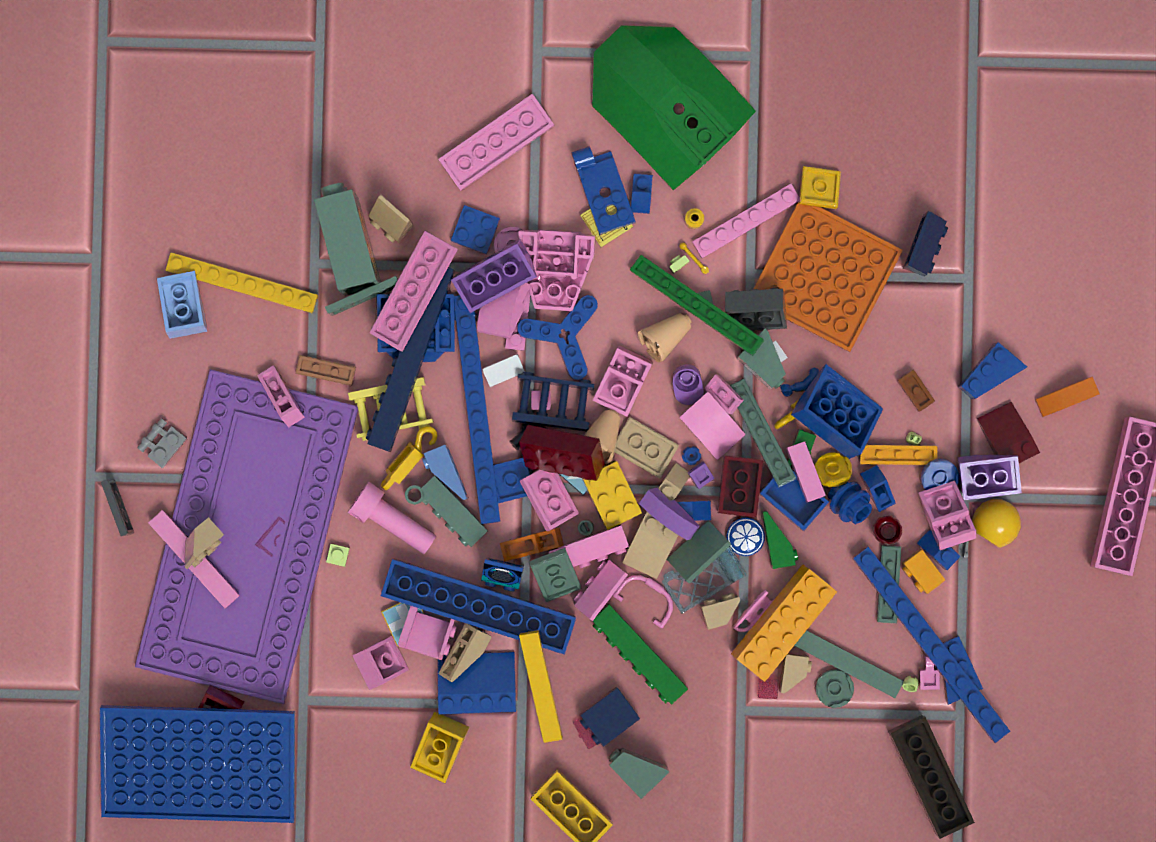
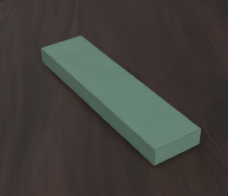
M881 545L880 562L899 586L901 547ZM878 594L877 622L897 623V616L881 595Z

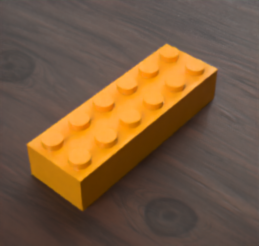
M802 564L732 651L731 655L765 682L835 596L837 591Z

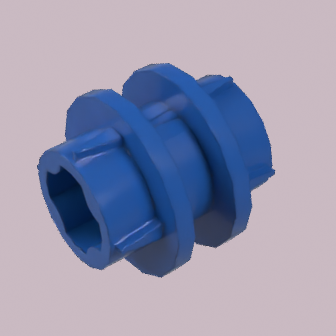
M846 482L841 486L832 487L828 494V498L831 501V511L834 514H839V518L843 522L851 521L856 525L864 521L871 513L870 495L866 490H861V486L857 482Z

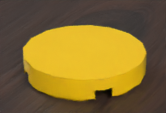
M826 453L820 456L816 464H814L820 482L824 486H841L852 475L850 460L846 456H841L840 453Z

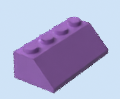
M520 239L456 274L451 281L469 312L472 313L536 278L537 275L531 257Z

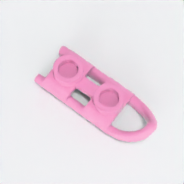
M766 590L757 596L750 607L744 610L742 616L733 626L736 631H749L773 602L766 596L768 594ZM760 608L764 609L760 615L757 614ZM744 619L751 624L746 628L738 627Z

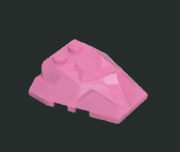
M520 230L518 240L521 239L529 253L537 275L536 278L528 281L534 308L573 311L595 255V236L572 231Z

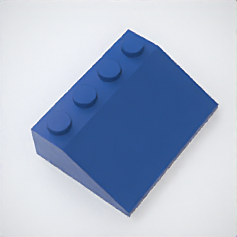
M825 364L800 397L791 415L850 459L862 454L883 408Z
M515 652L483 653L453 682L438 674L439 714L516 712ZM444 655L442 660L438 659V673L448 655Z

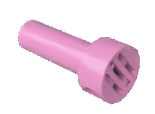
M368 481L347 513L357 518L363 524L370 518L424 555L433 543L436 535L382 500L381 498L385 492Z

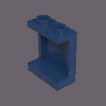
M615 687L608 695L584 713H581L580 717L582 719L579 722L585 730L588 728L593 733L591 738L596 745L601 744L604 747L640 720V717L620 690Z

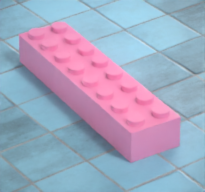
M1125 417L1090 567L1133 576L1156 477V423L1133 417Z

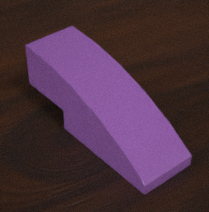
M658 488L649 489L639 503L657 521L686 540H690L700 527L675 500L670 501Z

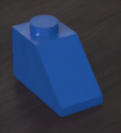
M877 465L860 474L878 512L896 504L887 479Z
M711 501L677 502L694 521L711 520Z
M930 529L917 542L944 570H948L961 557L951 547L940 550Z

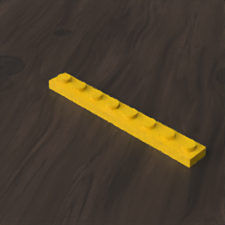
M170 253L165 270L174 274L195 271L198 281L309 313L314 312L318 299L317 294L175 253Z

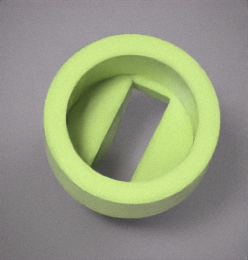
M911 675L907 676L902 685L903 689L909 692H916L919 685L918 679L916 677L911 678Z

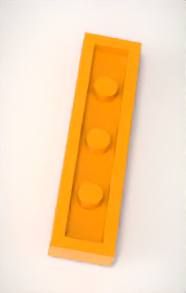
M866 445L862 454H860V464L927 465L930 461L937 459V446Z

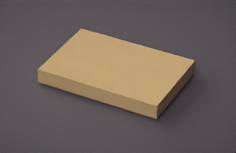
M629 417L617 437L614 452L656 477L661 478L679 445Z

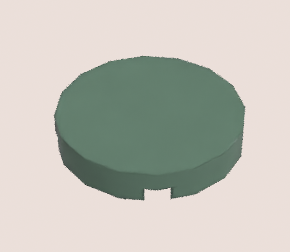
M837 669L822 673L815 686L816 695L819 700L831 708H839L848 704L854 693V683L850 676L844 671Z

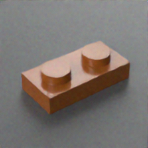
M914 370L897 380L918 412L935 402Z

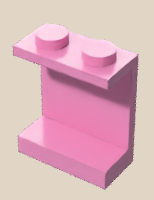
M410 606L398 646L442 660L443 656L448 655L451 644H448L450 637H454L457 628L454 626L455 620L451 619L450 622H446L418 613V608Z

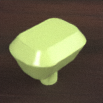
M909 432L906 441L914 446H918L922 441V437L914 432Z

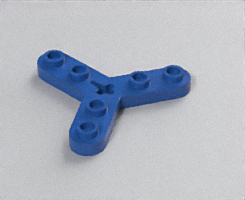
M590 295L583 296L575 304L573 311H570L560 324L523 319L517 324V332L523 338L557 343L568 375L575 380L583 379L587 375L588 370L575 336L598 307L597 300ZM562 329L565 332H569V335L566 336L569 344H566L564 338L559 337Z

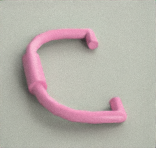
M632 575L625 578L613 594V597L620 602L624 598L618 594L632 580H641L666 597L668 611L661 622L656 619L653 622L658 627L663 628L673 611V601L670 594L664 589L665 587L651 578L641 575Z

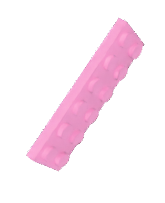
M531 94L438 160L459 190L462 191L554 127V124L535 96Z
M424 231L373 325L370 334L403 352L458 249Z

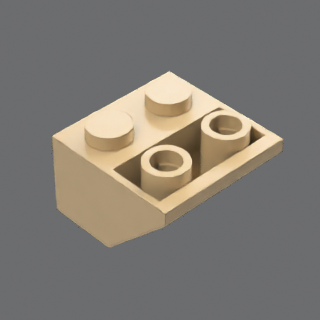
M209 517L197 526L186 540L184 564L186 569L191 566L195 568L203 561V558L211 555L222 543L220 539L224 534Z
M729 593L722 595L721 600L716 601L714 598L704 600V604L700 605L706 628L709 630L727 625L740 602V597Z

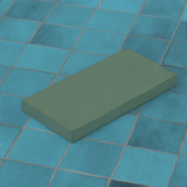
M394 276L325 306L328 314L334 316L375 298L377 294H384L393 290L398 278Z

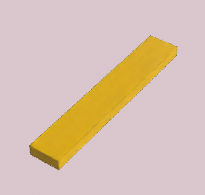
M539 630L520 633L519 638L543 742L562 740L563 735Z

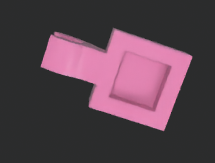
M925 655V669H919L920 690H940V672L934 669V664Z

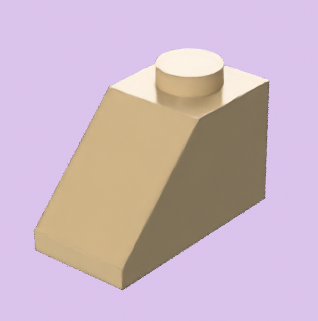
M675 463L658 489L670 501L674 500L690 477L687 473L688 471Z
M787 654L785 656L780 683L781 693L789 691L806 678L807 673L811 672L812 661H809L808 656Z

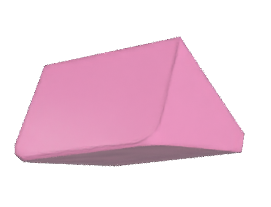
M531 391V410H539L541 391ZM549 391L546 410H551V391Z

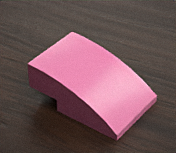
M528 282L481 307L477 331L510 339L526 307L523 301L530 288Z
M618 346L593 401L627 417L653 361Z
M709 392L705 393L679 417L716 460L722 457L746 435Z
M955 481L918 493L931 531L940 550L976 539V529Z

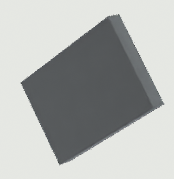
M102 481L101 485L120 536L133 534L134 530L116 481Z

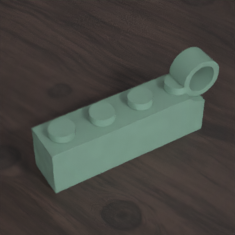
M433 476L422 488L413 485L405 491V499L408 503L413 505L421 502L425 505L429 503L434 508L432 512L439 519L443 517L447 522L445 526L452 533L456 531L460 535L458 539L464 546L469 545L472 547L488 532L480 521L436 476ZM413 488L421 492V498L416 502L409 498V491Z

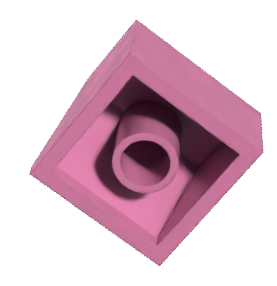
M393 636L353 655L369 690L409 670Z

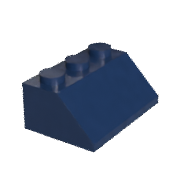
M929 211L922 216L903 269L924 277L928 273L931 274L935 265L932 262L934 255L938 256L941 249L940 239L945 237L948 227L945 226L946 220Z

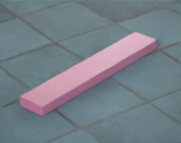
M162 510L148 523L185 564V543L188 537L168 514ZM206 557L195 568L193 566L189 567L193 574L225 609L240 596Z

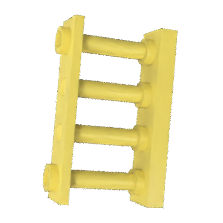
M424 377L417 378L412 391L419 421L408 424L405 412L399 430L416 426L421 429L434 423L433 419L427 420L421 394L422 386H426ZM388 385L348 393L349 400H354L355 404L357 403L363 433L357 434V438H362V441H367L366 436L370 428L364 402H366V398L373 397L376 400L379 411L381 403H379L382 392H386Z

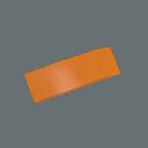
M1092 376L1035 400L1042 417L1095 397L1100 393Z
M559 527L547 532L543 531L500 543L504 562L564 546Z

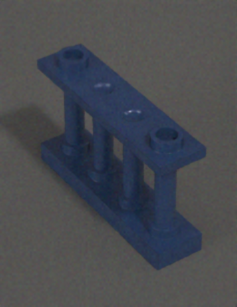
M523 372L522 375L518 374V381H523L520 409L517 412H513L512 422L586 432L589 430V422H586L584 416L588 390H594V384H591L590 380L580 379L579 382L537 377L531 372ZM531 382L542 384L539 412L536 415L529 414V411H527ZM550 385L561 386L558 415H555V417H548L546 413ZM569 387L580 389L577 417L574 420L567 419V416H565Z

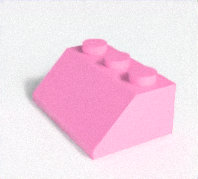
M611 560L603 561L597 568L599 571L595 578L591 576L585 584L587 589L584 593L580 591L574 598L576 602L574 606L592 621L628 575Z

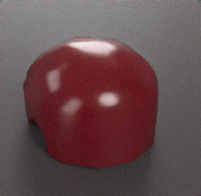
M892 516L879 517L873 525V534L875 539L881 544H894L901 538L902 526L899 520Z

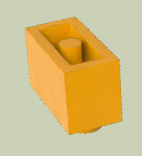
M919 549L902 562L904 566L902 570L908 577H913L916 581L914 586L920 593L928 594L945 581V578L922 549Z

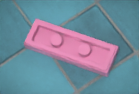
M802 442L786 448L806 503L826 496L806 443Z

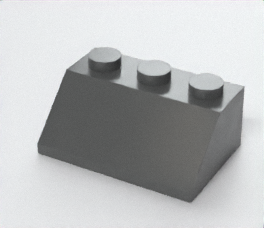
M771 288L768 290L752 289L750 291L734 290L725 292V313L751 331L787 329L783 289Z

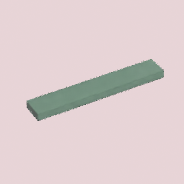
M745 379L730 385L744 400L739 405L738 410L778 487L795 480L796 477Z
M807 630L794 645L893 698H896L904 682Z

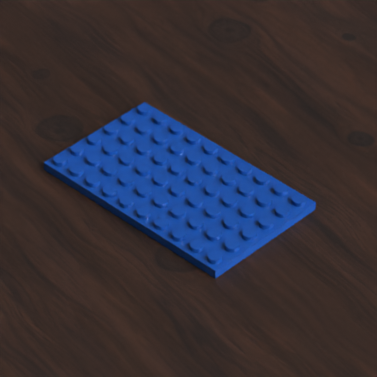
M100 706L101 817L294 823L295 711Z

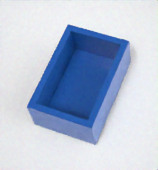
M772 477L760 491V495L802 531L806 530L829 503L824 497L806 503L797 477L781 487H778Z

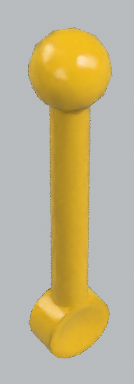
M680 243L679 248L684 250L701 268L703 274H707L709 268L701 264L687 248L686 243Z

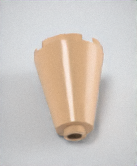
M678 313L640 330L637 333L638 339L642 346L646 345L648 348L646 352L656 362H662L691 329V319L686 314Z
M612 409L603 411L583 435L600 439L604 461H607L606 464L613 460L621 420L619 414Z

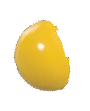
M990 499L983 502L975 510L972 523L978 535L1001 548L1011 544L1018 536L1021 528V517L1017 509L1010 502L1002 499Z

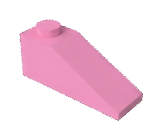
M274 365L257 375L277 413L288 428L305 418Z

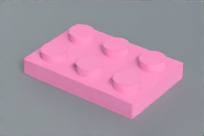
M538 470L520 480L546 532L579 514L558 473Z

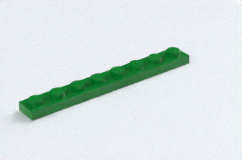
M640 255L631 267L630 271L750 355L753 356L764 342L763 338L644 256Z

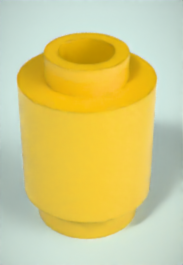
M696 208L690 209L684 219L686 226L690 229L700 228L704 222L703 212ZM697 215L698 221H692L691 216Z

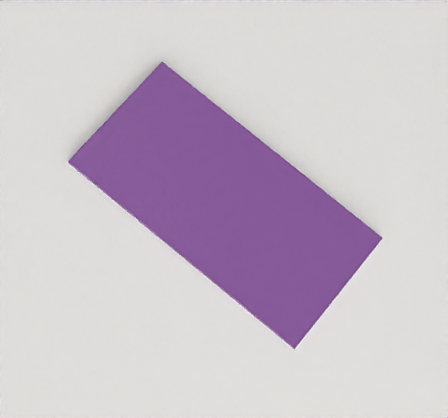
M210 369L172 520L189 537L197 526L208 517L224 536L220 539L222 543L211 555H207L206 558L240 596L225 609L189 568L186 569L184 567V562L166 543L135 667L208 686L212 685L216 688L280 704L285 703L358 413L357 406L289 389L305 418L288 428L277 413L261 382Z

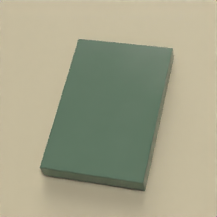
M708 520L694 533L690 540L684 542L666 560L690 583L719 557L731 543Z
M566 548L529 561L546 602L582 589Z

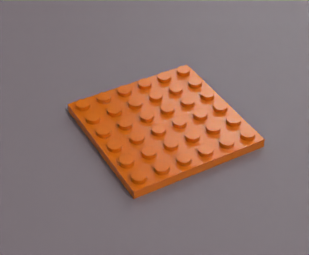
M798 201L753 289H783L786 318L788 321L851 352L903 250L821 207L799 204Z

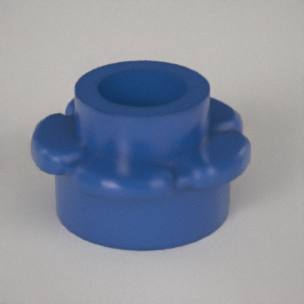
M692 446L691 448L687 447L684 449L682 459L685 463L695 465L697 461H700L701 454L697 447Z

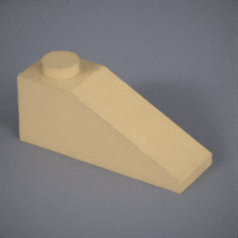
M465 623L438 674L453 682L484 653L492 636Z

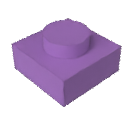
M701 462L687 472L698 489L714 479L704 462Z

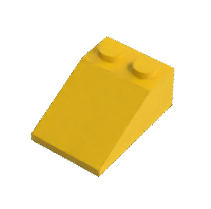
M434 712L427 724L410 768L446 783L469 727Z

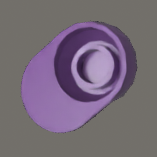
M691 364L680 365L673 373L674 394L680 403L693 405L704 393L700 371Z

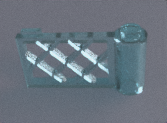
M730 546L713 561L712 571L703 570V572L711 573L709 584L698 582L699 575L696 577V581L690 582L695 583L693 594L681 592L683 582L686 580L683 577H677L680 575L678 571L675 573L672 570L663 575L664 580H662V583L681 614L747 575ZM713 574L722 576L725 583L719 587L711 585ZM672 579L682 580L680 590L671 589L667 582ZM697 584L708 587L707 594L703 597L695 595ZM681 594L692 597L690 604L684 608L679 602Z

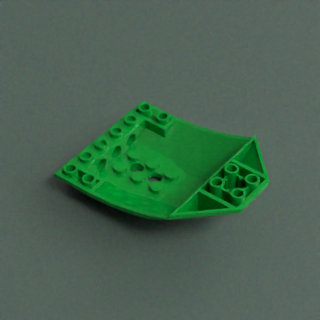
M621 25L593 52L592 107L640 154L672 190H675L705 165L756 112L723 74L675 27ZM676 103H681L684 106L682 114L678 115L673 111ZM690 117L695 118L697 121V125L693 129L687 126V120Z

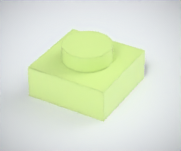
M678 255L670 261L672 265L669 266V269L674 274L689 263L688 258L685 255L683 257Z
M330 544L326 562L346 567L350 548Z

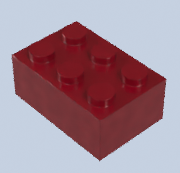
M724 456L717 513L757 518L763 460Z

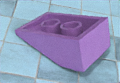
M971 455L957 457L963 500L1022 493L1018 455Z

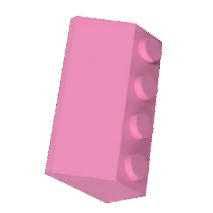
M622 525L550 550L549 554L566 548L573 567L579 565V568L591 565L590 561L594 559L600 562L608 559V554L615 552L616 555L627 552L626 548L629 545Z

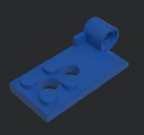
M590 146L571 152L599 235L636 223L611 151L596 157L593 156ZM608 188L611 191L610 196L602 197L600 195L601 189ZM608 206H615L617 212L614 215H608L606 213Z

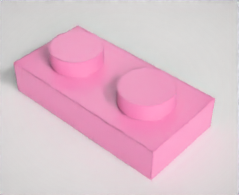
M715 374L704 388L728 414H733L744 401L718 374Z

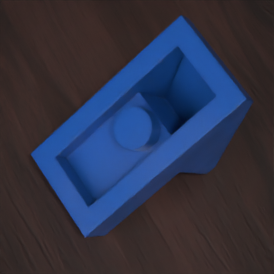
M633 175L631 199L633 213L650 214L653 175Z

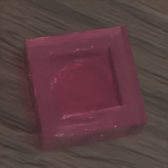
M759 678L758 698L777 699L778 679H767L764 682Z

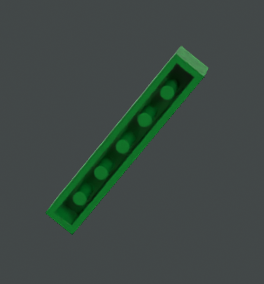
M610 604L598 613L593 620L594 624L592 626L599 633L603 631L606 634L607 638L605 640L612 647L617 646L621 650L619 655L626 662L630 660L634 664L632 669L639 676L643 674L647 678L646 684L652 690L656 688L660 692L658 696L665 704L669 702L672 705L688 690V687Z

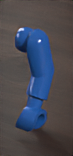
M811 368L809 375L801 382H796L793 385H780L782 394L788 397L793 391H805L819 373L818 368Z

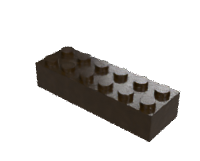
M921 715L889 730L888 733L936 836L941 839L975 823L926 717Z

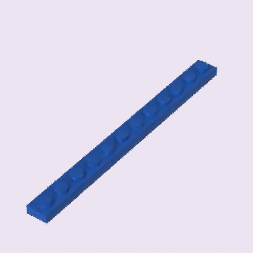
M458 295L454 296V308L481 524L500 522L475 311L470 313L461 296Z
M867 547L852 558L991 740L996 743L1010 732L1008 727L871 549Z

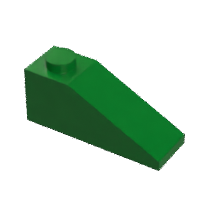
M762 512L771 568L777 569L796 565L795 561L798 560L797 550L793 549L791 543L768 512Z

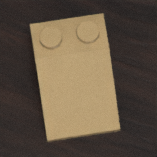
M382 195L377 198L369 214V218L372 219L370 223L377 230L382 228L386 232L384 236L392 243L395 240L399 243L412 229L413 224Z
M646 511L622 563L657 579L678 535Z

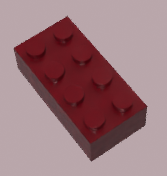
M527 425L519 441L525 467L597 481L605 465L599 438Z

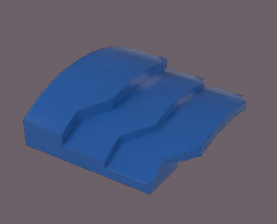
M390 294L376 295L377 318ZM454 294L446 295L423 362H435L444 352H455ZM377 338L378 352L388 353L393 359L395 355H399V350Z

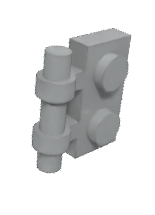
M163 418L158 423H154L153 429L146 437L144 436L141 439V443L137 447L141 452H144L149 447L152 451L148 454V457L161 468L165 467L187 440L173 426L168 431L164 430L163 427L167 422ZM158 434L162 435L161 440L155 445L152 442Z

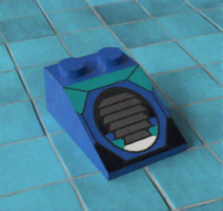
M486 558L481 581H485L484 585L496 587V584L504 586V590L514 592L515 589L520 587L524 566Z

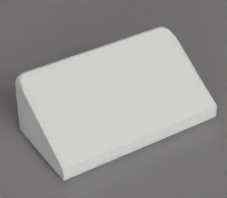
M518 354L482 369L490 387L525 372Z

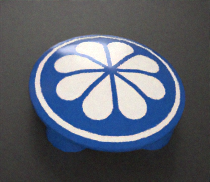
M741 518L729 526L727 540L731 543L729 547L734 553L741 556H751L762 548L765 541V533L762 526L754 519Z

